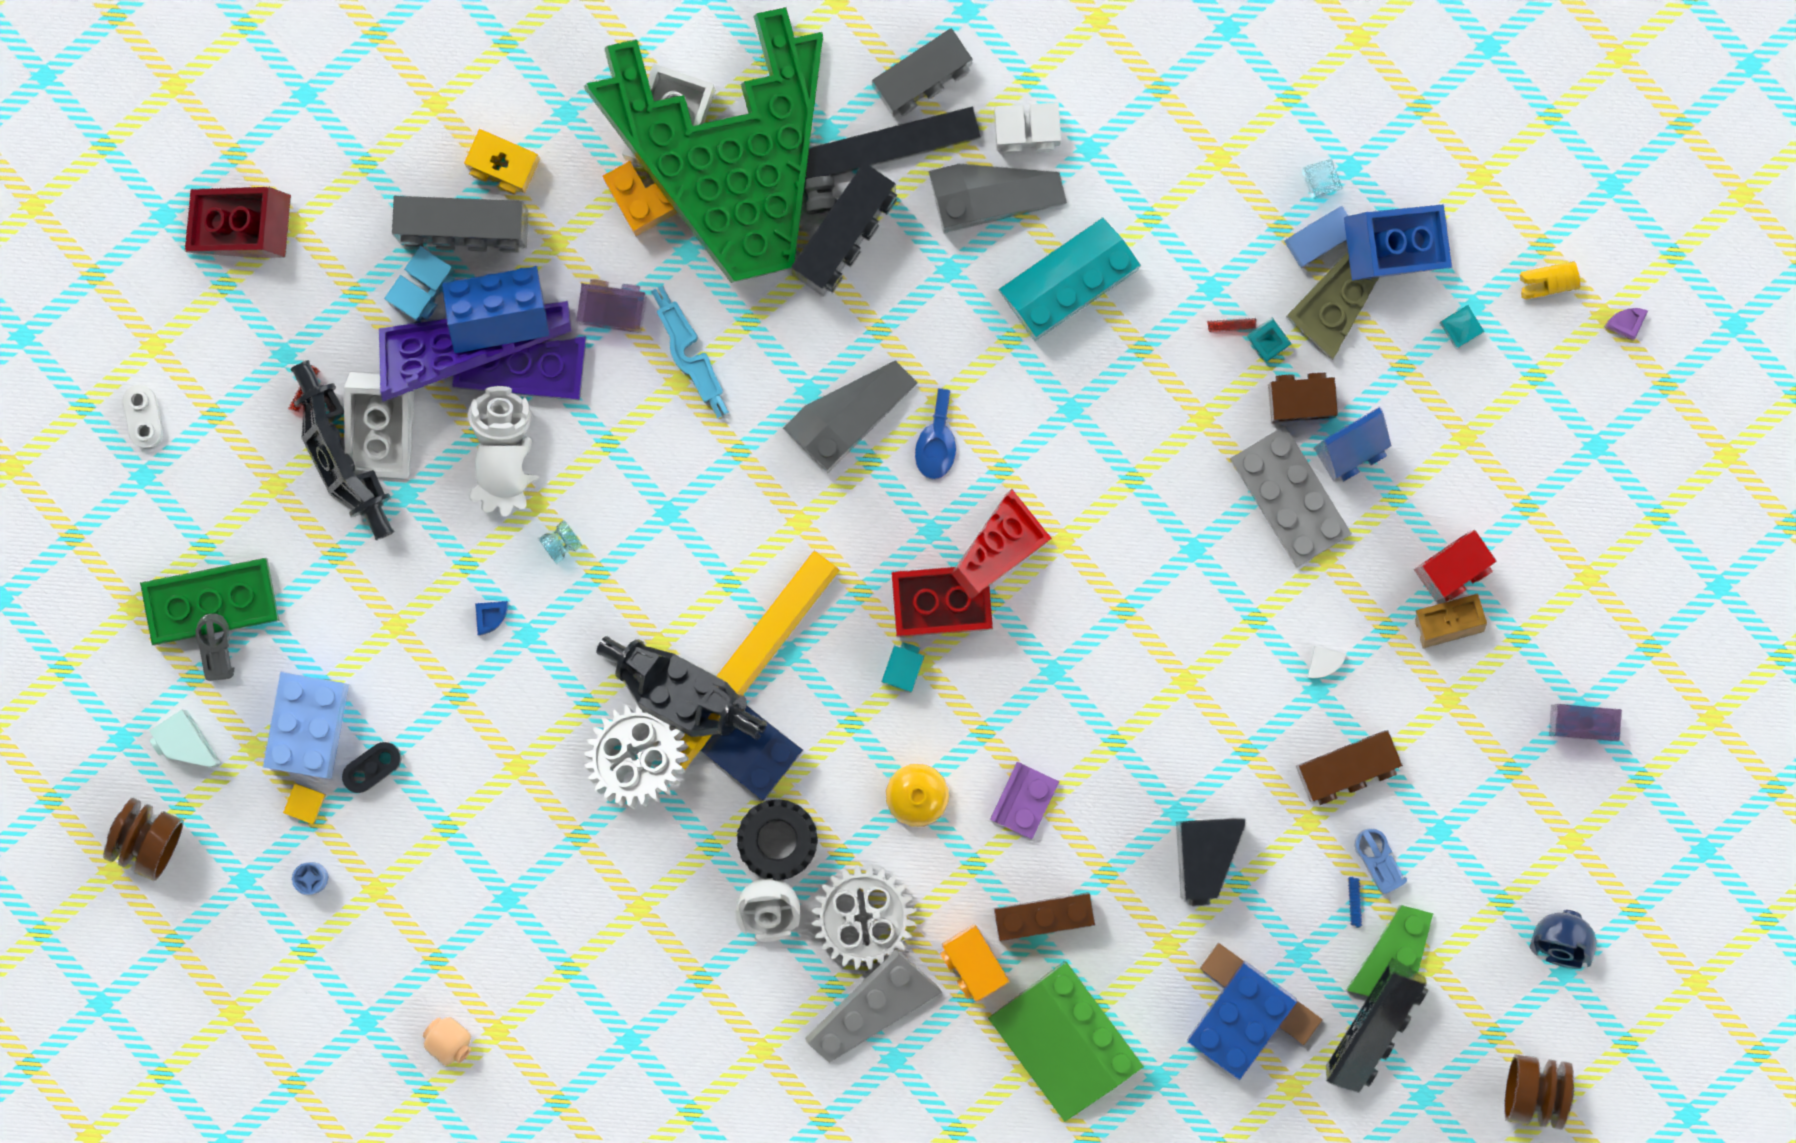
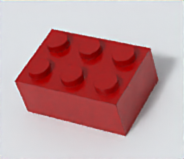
M955 567L891 572L896 638L992 630L990 586L971 599L951 574Z

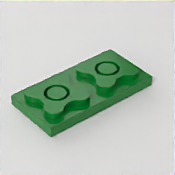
M268 558L140 582L152 646L196 638L197 623L200 618L207 614L222 616L229 625V631L280 621ZM213 623L214 634L224 632L220 625ZM206 624L201 627L203 636L208 635Z

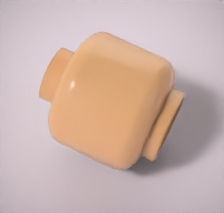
M452 1017L436 1018L423 1033L425 1050L443 1065H450L455 1061L461 1063L471 1052L469 1047L471 1034Z

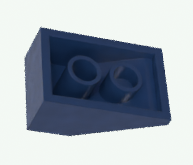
M746 705V712L761 720L766 721L764 718H762L759 714H757L754 710H752L749 706ZM766 721L767 726L764 733L758 732L761 735L758 740L753 739L736 728L728 736L713 734L700 751L763 801L804 751L768 721Z

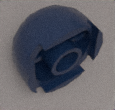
M1564 910L1563 913H1553L1544 917L1537 924L1529 948L1537 956L1539 951L1550 955L1546 958V961L1566 968L1581 969L1583 963H1587L1588 967L1591 966L1597 940L1594 930L1588 922L1582 919L1580 913L1573 910Z

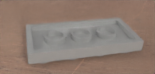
M1285 425L1230 458L1296 568L1352 534Z

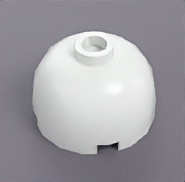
M773 878L755 880L745 887L738 898L736 923L744 934L747 931L755 934V939L759 941L775 942L785 939L791 935V930L795 927L798 928L800 924L799 898L792 887L784 881L773 880Z

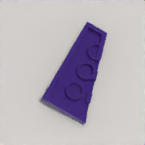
M583 336L576 337L575 339L536 344L453 375L452 387L485 391L489 387L504 386L512 388V393L518 395L580 401L587 337Z

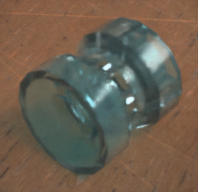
M565 520L556 525V530L551 534L545 533L538 538L556 564L564 560L565 554L569 551H576L583 546ZM558 537H561L566 545H563Z

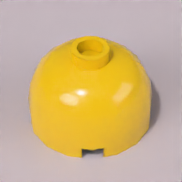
M909 764L898 769L890 778L886 787V803L890 813L899 822L911 827H924L936 822L945 812L949 802V788L944 777L935 768L925 764Z

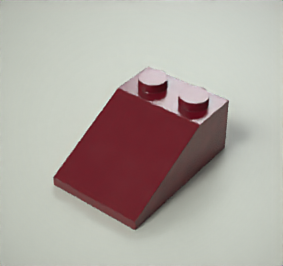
M271 187L191 189L185 252L252 258H285L291 195Z

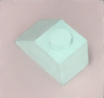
M180 710L149 730L153 736L150 739V743L160 756L164 754L166 758L207 767H218L221 765V762L188 710Z

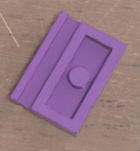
M1016 762L990 820L1033 839L1059 781L1020 762Z

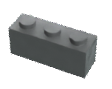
M951 27L874 78L872 86L893 117L899 113L901 116H905L918 106L916 102L924 96L930 99L939 94L944 89L942 84L951 78L954 81H958L971 71L969 67L972 65L973 59Z

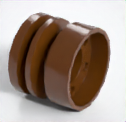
M131 798L112 823L107 836L103 858L114 862L119 856L118 865L126 867L135 856L134 873L156 881L165 870L174 853L182 833L184 820L163 811L152 822L153 806L146 804L141 809V801Z
M1515 1054L1510 1064L1505 1089V1120L1529 1124L1534 1112L1537 1111L1539 1126L1547 1127L1549 1121H1551L1552 1128L1562 1130L1566 1124L1574 1097L1572 1063L1561 1061L1557 1069L1556 1061L1549 1059L1543 1073H1540L1537 1057Z

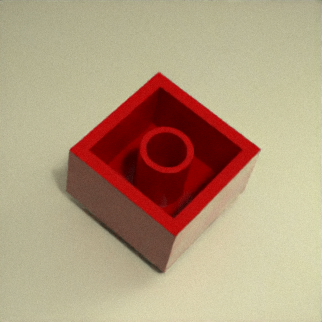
M1474 529L1462 535L1413 570L1435 601L1444 598L1447 602L1466 591L1467 589L1464 584L1469 580L1473 584L1492 573L1493 570L1490 566L1497 562V560Z

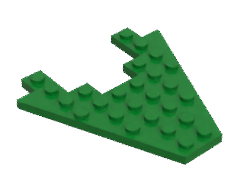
M787 7L757 13L753 16L769 76L744 81L740 84L748 114L692 126L684 95L654 101L637 39L606 46L604 50L612 78L584 85L585 91L730 283L789 270L795 262L823 33L818 32L795 38Z

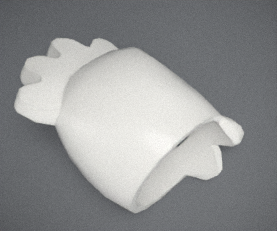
M523 436L516 446H478L475 462L477 486L471 489L469 499L474 502L481 500V509L484 512H492L498 507L499 514L506 517L510 515L513 506L518 509L526 507V497L523 492L528 484L536 481L539 475L524 474L522 471L523 458L529 453L532 445L531 437Z

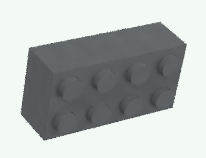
M394 196L392 235L399 243L404 244V248L418 249L420 246L423 247V244L436 245L438 250L447 251L455 250V245L467 246L469 251L486 252L487 247H498L500 252L518 253L519 248H527L529 210L523 201Z

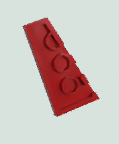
M1011 489L1005 494L951 574L972 599L1052 538L1014 490Z

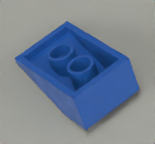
M1444 204L1370 211L1344 217L1352 281L1452 268Z
M1380 407L1373 410L1314 447L1315 452L1333 481L1341 477L1344 482L1358 474L1360 471L1357 466L1367 460L1370 465H1373L1387 457L1384 450L1392 445L1383 411Z

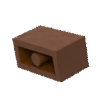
M1326 372L1307 374L1308 379L1295 380V375L1275 376L1276 381L1268 384L1271 423L1331 419L1338 416L1335 377L1327 378Z

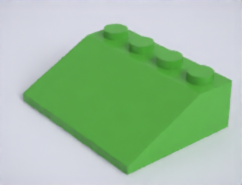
M1063 961L988 1017L1064 1122L1112 1091L1144 1067L1066 961Z

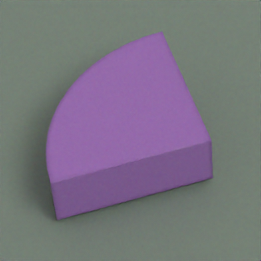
M1641 308L1622 310L1612 316L1604 327L1633 341L1642 326L1648 310Z

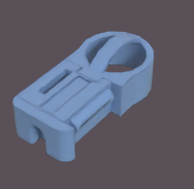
M1377 829L1362 830L1355 839L1354 847L1356 853L1363 860L1378 890L1383 894H1387L1407 882V878H1401L1403 875L1393 856L1388 855L1392 853V850L1388 845L1386 836ZM1369 832H1374V834L1380 837L1382 841L1381 852ZM1362 836L1368 842L1374 857H1367L1360 850L1359 844Z

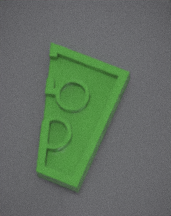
M1400 905L1346 990L1369 996L1391 958L1418 973L1433 913Z

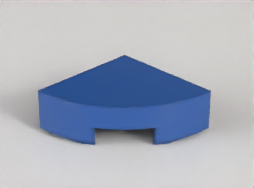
M508 601L475 604L478 636L491 633L501 625L508 611Z

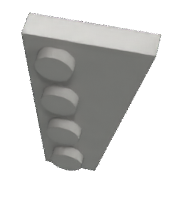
M896 949L805 1039L815 1051L830 1063L938 996L942 991Z

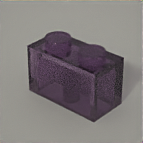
M590 279V284H581L576 322L578 325L641 334L647 295L645 292H640V286L622 284L621 289L609 287V282Z
M1552 704L1549 737L1619 742L1622 709Z

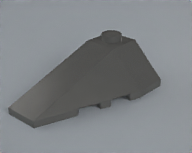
M956 164L928 171L943 233L1067 204L1060 172L970 164Z
M895 360L805 405L783 429L829 473L918 382Z

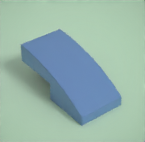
M1343 206L1333 210L1284 241L1300 268L1347 241L1344 217L1348 216Z

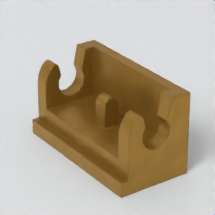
M1478 594L1416 610L1415 623L1416 627L1420 629V642L1423 649L1482 633L1487 626Z

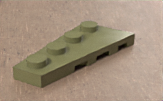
M1347 252L1286 317L1324 354L1333 360L1379 278L1352 281L1349 254Z

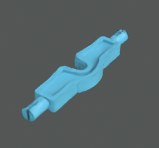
M664 286L658 287L663 299H661L656 289L652 290L651 293L660 307L657 310V314L670 337V351L675 364L682 372L691 377L703 402L709 401L717 418L722 417L717 405L720 406L724 415L728 414L729 411L720 396L723 394V390L714 374L708 355L706 353H701L694 357L684 355V350L698 340L697 334L684 317L676 301L671 303Z

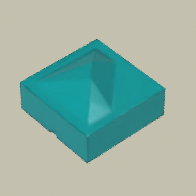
M1469 305L1439 322L1455 349L1485 332Z
M1273 317L1247 335V338L1265 362H1268L1292 344Z

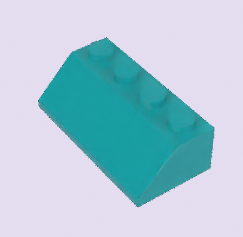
M1102 217L998 290L1035 342L1137 272L1141 264L1123 238Z

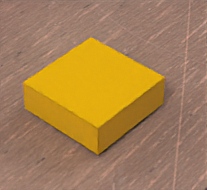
M294 783L283 813L310 824H315L326 794Z

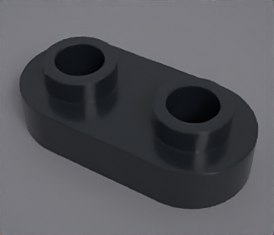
M380 742L371 747L344 768L342 773L344 786L354 793H363L370 790L399 768L402 761L399 748L390 742ZM384 752H388L391 755V761L388 764H383L380 760V756ZM357 771H362L365 774V780L362 783H357L354 779Z

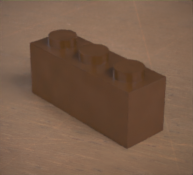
M1384 730L1296 765V769L1309 801L1314 802L1318 800L1319 805H1323L1337 799L1336 792L1348 788L1349 793H1353L1367 787L1366 780L1376 776L1379 781L1397 775L1395 769L1403 765L1389 731Z
M1089 892L993 908L999 941L1095 925Z

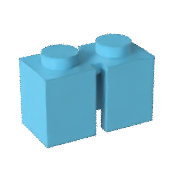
M420 246L404 270L429 287L430 291L428 293L400 275L384 298L418 323L423 318L428 320L436 310L438 304L435 303V299L438 294L440 295L443 292L442 283L453 282L456 279L453 277L456 271L450 265Z

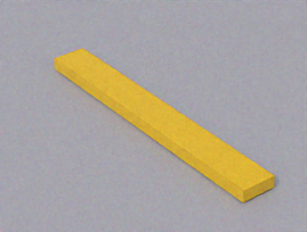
M814 550L717 674V677L726 681L737 694L744 695L840 569ZM711 713L707 719L719 721L720 715ZM684 733L680 741H684L688 748L681 751V753L689 758L688 761L679 763L684 770L712 735L691 737Z

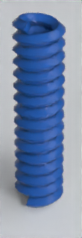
M1349 877L1350 925L1359 928L1362 926L1361 896L1359 895L1361 893L1359 892L1361 890L1359 889L1360 879Z

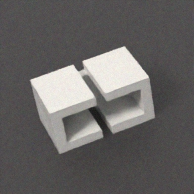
M1059 103L1030 104V137L1025 136L1024 105L995 106L996 150L1003 149L1004 154H1017L1023 152L1022 148L1030 146L1035 147L1036 152H1049L1054 150V146H1060Z

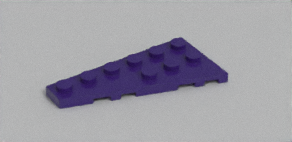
M568 301L545 304L550 336L454 353L447 318L379 328L380 394L382 401H387L571 332Z

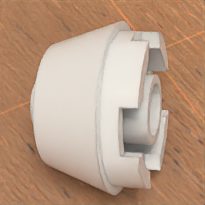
M494 386L486 388L485 394L476 400H472L468 410V421L478 441L483 446H516L531 424L532 413L525 397L522 400L518 395L513 394L512 388Z

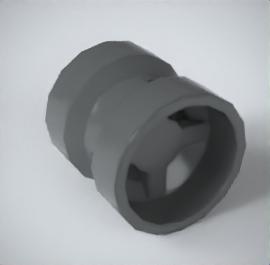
M833 176L805 179L804 192L808 195V200L805 203L807 213H825L832 209L837 201L832 191L835 187Z

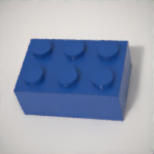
M537 266L442 283L447 324L454 353L550 336Z
M1244 960L1188 1036L1187 1042L1240 1080L1297 1003V998Z

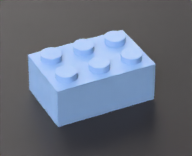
M280 672L263 767L332 779L349 684Z

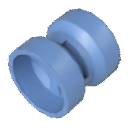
M308 862L296 867L292 874V883L298 892L310 895L321 892L328 884L329 877L324 866L316 862Z

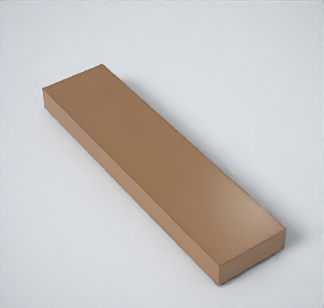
M1218 942L1200 966V969L1225 987L1241 966L1243 960ZM1297 1001L1279 1027L1305 1045L1323 1019Z

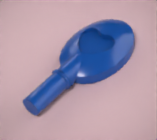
M938 388L933 424L927 426L921 432L916 442V465L921 474L929 479H938L946 475L951 469L956 455L954 435L946 426L950 390Z

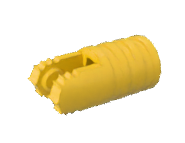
M1575 261L1527 270L1520 274V281L1524 284H1531L1522 287L1521 298L1524 299L1580 289V276Z

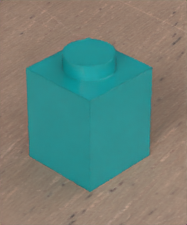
M902 642L901 647L894 645L881 682L912 693L924 659V655L919 654L920 648Z

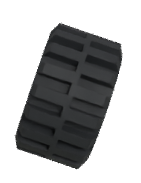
M768 800L754 806L743 817L737 832V849L739 850L740 858L750 871L764 879L783 880L800 874L811 863L817 851V829L811 816L801 806L787 800ZM771 821H784L796 833L797 842L795 849L785 858H770L760 849L758 842L759 833L764 825Z

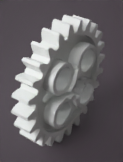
M628 705L625 706L624 715L622 716L614 710V720L610 722L608 719L602 718L605 728L602 730L594 727L593 730L598 735V738L588 739L587 741L594 747L593 750L587 751L584 754L593 760L585 765L589 772H594L588 779L593 784L598 783L595 787L596 791L600 794L605 792L604 798L609 802L615 799V803L620 807L627 800L628 805L635 809L639 800L646 808L651 797L659 803V793L661 791L671 795L668 785L670 783L674 785L680 784L675 778L676 773L685 774L686 772L679 765L680 762H685L689 759L685 754L681 753V751L688 748L684 741H680L684 733L641 710L638 705L635 713ZM647 729L650 730L648 738L639 741L641 732ZM621 744L620 752L615 756H611L613 747ZM663 757L662 763L657 768H651L655 758ZM629 772H634L633 779L629 783H623L625 775Z
M855 865L853 875H850L844 868L842 869L843 879L840 880L835 875H832L831 879L834 885L832 887L825 884L821 886L827 894L825 897H815L822 906L812 908L813 913L820 915V919L813 921L812 925L821 926L822 929L815 935V938L825 937L827 940L821 947L822 950L829 947L834 949L831 959L841 954L843 955V966L850 959H853L855 969L859 968L861 961H866L867 967L872 969L874 959H877L881 964L885 961L884 955L888 954L890 956L894 952L893 949L895 947L905 950L906 947L900 940L902 937L912 938V935L905 929L906 926L915 925L914 921L907 919V915L914 913L915 908H909L905 905L912 899V896L902 897L900 894L906 887L905 884L897 887L893 885L896 875L886 880L884 879V868L877 875H874L872 865L868 866L866 873H861L860 867ZM859 888L863 889L866 912L873 915V918L869 919L867 923L870 938L868 946L863 941L861 921H855L854 915H858L860 911L857 895ZM873 890H881L886 894L887 901L883 907L874 908L869 904L868 896ZM842 894H849L854 898L855 906L849 912H842L837 908L836 900ZM885 922L890 926L891 934L887 939L879 940L874 937L872 928L876 923ZM846 926H853L859 932V938L853 944H847L841 939V930Z

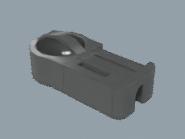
M218 614L204 615L197 623L196 639L199 644L205 679L208 681L230 679L234 675L235 667H231L228 651L230 643L229 625ZM213 623L220 625L224 630L223 636L216 640ZM204 624L207 627L208 639L201 633V627Z

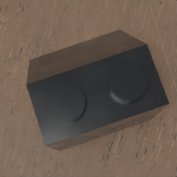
M1245 818L1176 821L1180 898L1188 900V905L1205 906L1210 905V899H1218L1246 826Z

